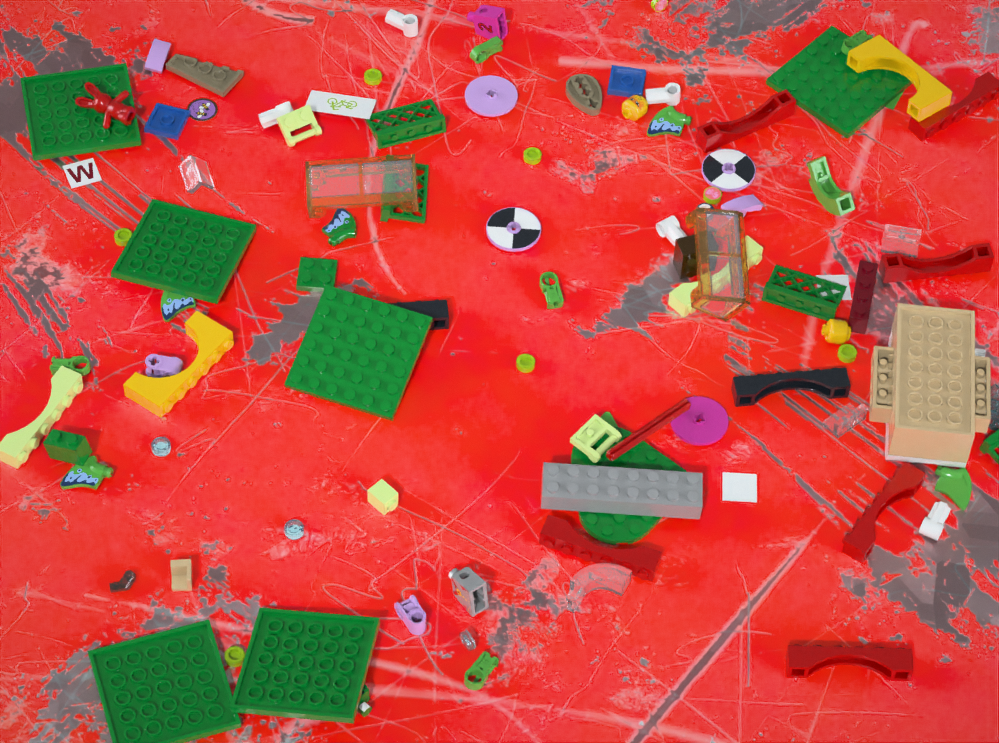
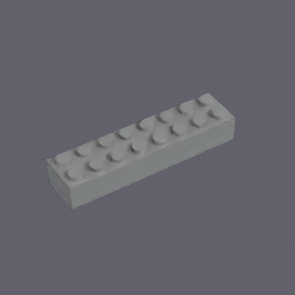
M543 463L541 509L700 519L703 508V473Z

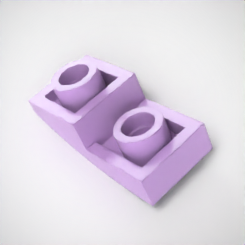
M154 39L145 63V70L162 74L171 43Z
M753 194L737 197L721 205V209L731 219L743 218L747 211H761L763 204Z

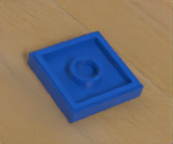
M612 65L607 95L629 98L633 95L642 96L646 69Z
M156 103L144 126V132L178 140L190 117V111Z

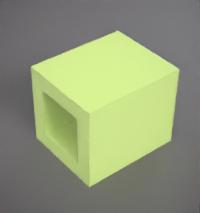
M383 479L367 490L368 502L383 515L393 511L398 506V492Z

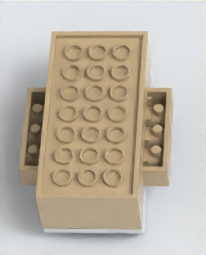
M898 303L888 347L874 346L872 353L869 421L886 423V460L965 468L975 432L987 433L991 420L990 357L975 356V311Z

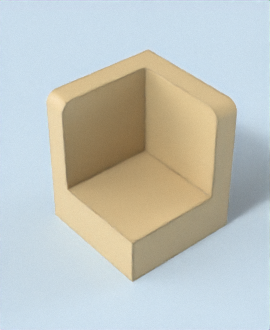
M191 559L171 560L172 591H192Z

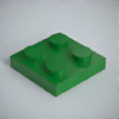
M300 257L296 291L323 293L326 285L335 287L338 260Z

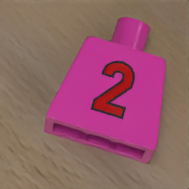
M480 5L475 12L470 11L467 15V21L474 23L475 32L482 37L491 39L498 36L503 40L508 34L505 8Z

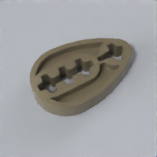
M588 74L571 76L566 82L565 93L567 98L580 111L590 116L598 115L602 107V91L598 81Z

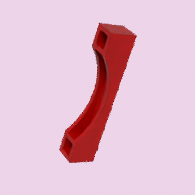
M988 71L976 78L972 91L962 101L945 107L920 122L911 116L908 129L921 141L933 137L935 133L945 130L954 122L957 123L966 115H971L978 108H982L990 101L998 99L999 80Z
M787 89L772 95L760 107L739 119L729 122L711 121L697 127L695 142L704 153H708L793 116L796 100Z
M989 243L971 245L957 253L934 259L912 258L901 253L886 254L881 256L879 272L883 283L990 272L994 255Z
M906 461L901 468L897 467L893 473L892 480H887L883 486V492L876 494L873 499V505L866 507L862 515L863 518L861 520L857 519L853 525V531L844 536L842 552L863 564L874 548L876 540L874 527L878 517L894 503L914 497L923 485L926 473Z
M549 514L540 532L539 544L546 548L579 557L584 561L600 564L605 568L609 567L618 570L623 574L636 576L641 580L653 582L661 563L662 552L645 546L631 549H611L599 546L580 536L567 520Z
M795 644L788 645L785 656L786 676L789 678H808L815 672L837 665L867 668L891 681H911L914 671L912 649L902 647L864 648L862 646L843 647L839 645L827 647Z

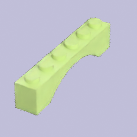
M746 235L734 244L732 257L726 267L708 279L692 283H682L669 293L668 305L683 317L689 313H694L697 307L707 303L713 295L719 294L725 286L732 284L741 274L744 275L753 265L759 264L762 260L763 247Z
M64 366L59 368L51 378L52 389L47 406L29 425L9 433L0 442V461L16 469L27 461L32 450L38 447L43 436L49 433L54 422L60 419L65 408H68L73 398L82 391L83 382L81 374Z

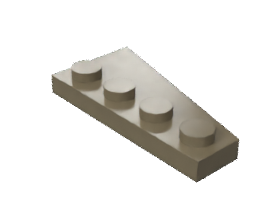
M175 54L166 63L167 70L222 97L244 76V71L242 70L233 71L227 66L218 67L214 66L211 62H198L196 58Z

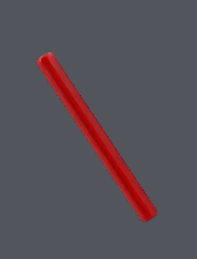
M687 399L681 400L607 450L606 457L610 461H614L689 410L691 403Z

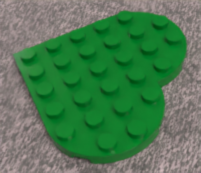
M614 427L621 433L622 438L618 442H614L607 450L633 433L623 428ZM605 433L591 448L596 450L609 435ZM645 441L640 442L614 461H610L606 457L607 450L601 455V459L597 463L592 462L586 454L573 446L571 453V464L687 472ZM578 511L579 520L583 528L595 539L611 545H616V543L632 544L641 540L663 518Z

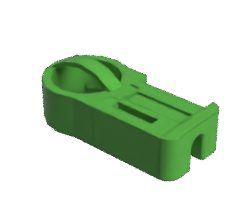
M860 30L843 41L841 50L844 54L848 55L850 50L872 39L873 36L867 35V32L864 30Z
M495 36L475 46L470 52V58L476 64L484 62L489 56L502 51L503 47L501 45H503V41L498 36Z
M544 272L540 276L539 286L545 295L547 309L563 307L564 299L557 275L553 272ZM549 278L555 281L554 285L550 286Z
M54 356L51 360L50 371L53 376L61 366L81 374V376H85L91 371L90 361L85 356H72L71 359H56ZM80 363L87 364L82 369L76 368V366Z
M484 651L470 669L466 671L464 676L465 686L470 690H480L488 680L489 674L495 667H498L499 659L495 656L493 658L490 657V653ZM476 675L473 682L468 680L469 676Z

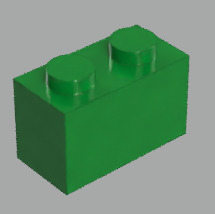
M52 429L43 442L51 459L80 466L85 464L93 452L85 436Z

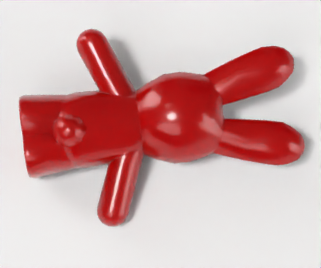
M91 82L85 83L86 91L94 97V100L78 97L75 99V103L79 107L93 108L98 113H105L104 129L110 127L112 117L127 126L131 124L136 115V110L132 106L121 103L129 96L127 90H124L112 99L108 94L101 93Z

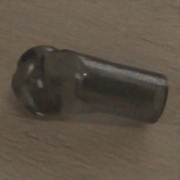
M127 570L120 581L109 583L110 592L129 590L136 580V574L132 570Z

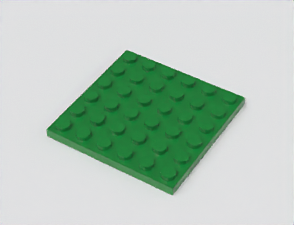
M831 26L768 77L766 85L778 93L787 89L795 98L796 105L848 139L907 89L912 82L897 72L885 69H872L858 74L847 65L848 55L844 54L841 50L843 41L849 38V36Z
M126 63L20 78L33 161L141 145L136 115L128 126L112 117L110 127L104 129L105 113H98L93 108H82L75 103V99L78 97L94 100V97L84 87L85 83L91 82L101 93L108 94L112 99L124 90H127L129 96L121 103L132 106L135 109Z
M152 199L114 265L111 277L218 304L256 232V225Z
M326 285L284 386L393 421L433 318Z
M259 608L230 704V711L354 724L380 626V618Z
M209 620L88 651L112 743H186L241 728L238 713L230 711L233 696Z

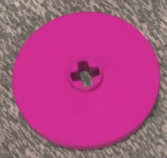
M701 396L686 398L691 403L690 409L670 422L676 436L686 443L698 446L710 445L719 441L725 435L728 428V415L725 409L718 402L710 398Z

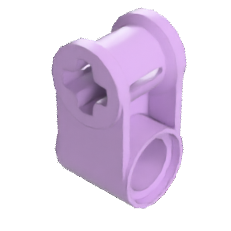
M150 354L145 359L147 366L146 375L153 378L173 376L182 371L184 363L177 357Z
M410 595L409 599L403 602L394 603L398 617L404 622L411 634L421 635L426 631V613L414 595Z

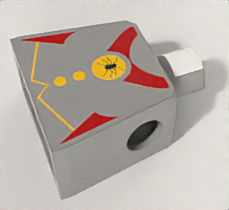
M465 567L462 570L454 568L449 572L453 594L471 617L489 608L486 582L469 567Z

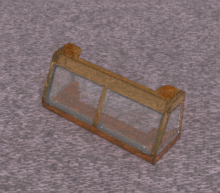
M415 154L305 161L309 218L325 216L326 209L399 205L400 209L405 212L419 211L418 174Z
M697 207L685 216L687 228H694L698 286L690 294L691 307L727 322L750 305L744 216L739 211Z

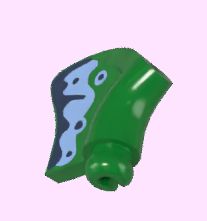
M339 207L332 220L322 228V232L330 237L328 243L334 247L346 239L356 238V222L347 210Z

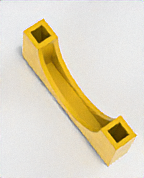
M880 34L848 52L847 65L858 74L872 69H885L897 72L908 78L916 87L917 93L909 99L907 113L918 122L950 105L952 91Z
M196 311L185 322L186 335L191 337L199 348L196 359L187 369L176 375L163 378L148 377L135 372L123 384L126 397L160 418L165 413L170 412L173 405L178 400H181L185 393L196 385L202 375H206L210 367L217 363L222 355L230 350L234 344L233 332L199 311Z

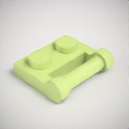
M310 105L276 118L289 147H293L295 143L314 135L319 136L322 134L321 127L318 125ZM308 124L311 125L312 129L293 137L290 134L294 130Z
M595 414L570 438V443L586 454L592 462L597 463L601 459V455L614 442H618L622 435ZM605 433L609 435L596 450L591 448Z

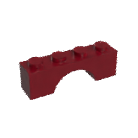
M862 260L859 262L848 320L851 332L866 333L878 263Z

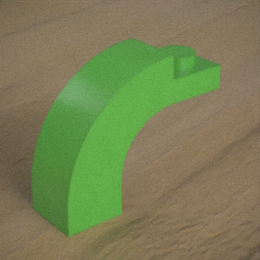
M821 156L807 162L811 176L808 179L810 186L823 207L831 214L842 216L855 210L851 193L840 190L834 183L826 157Z

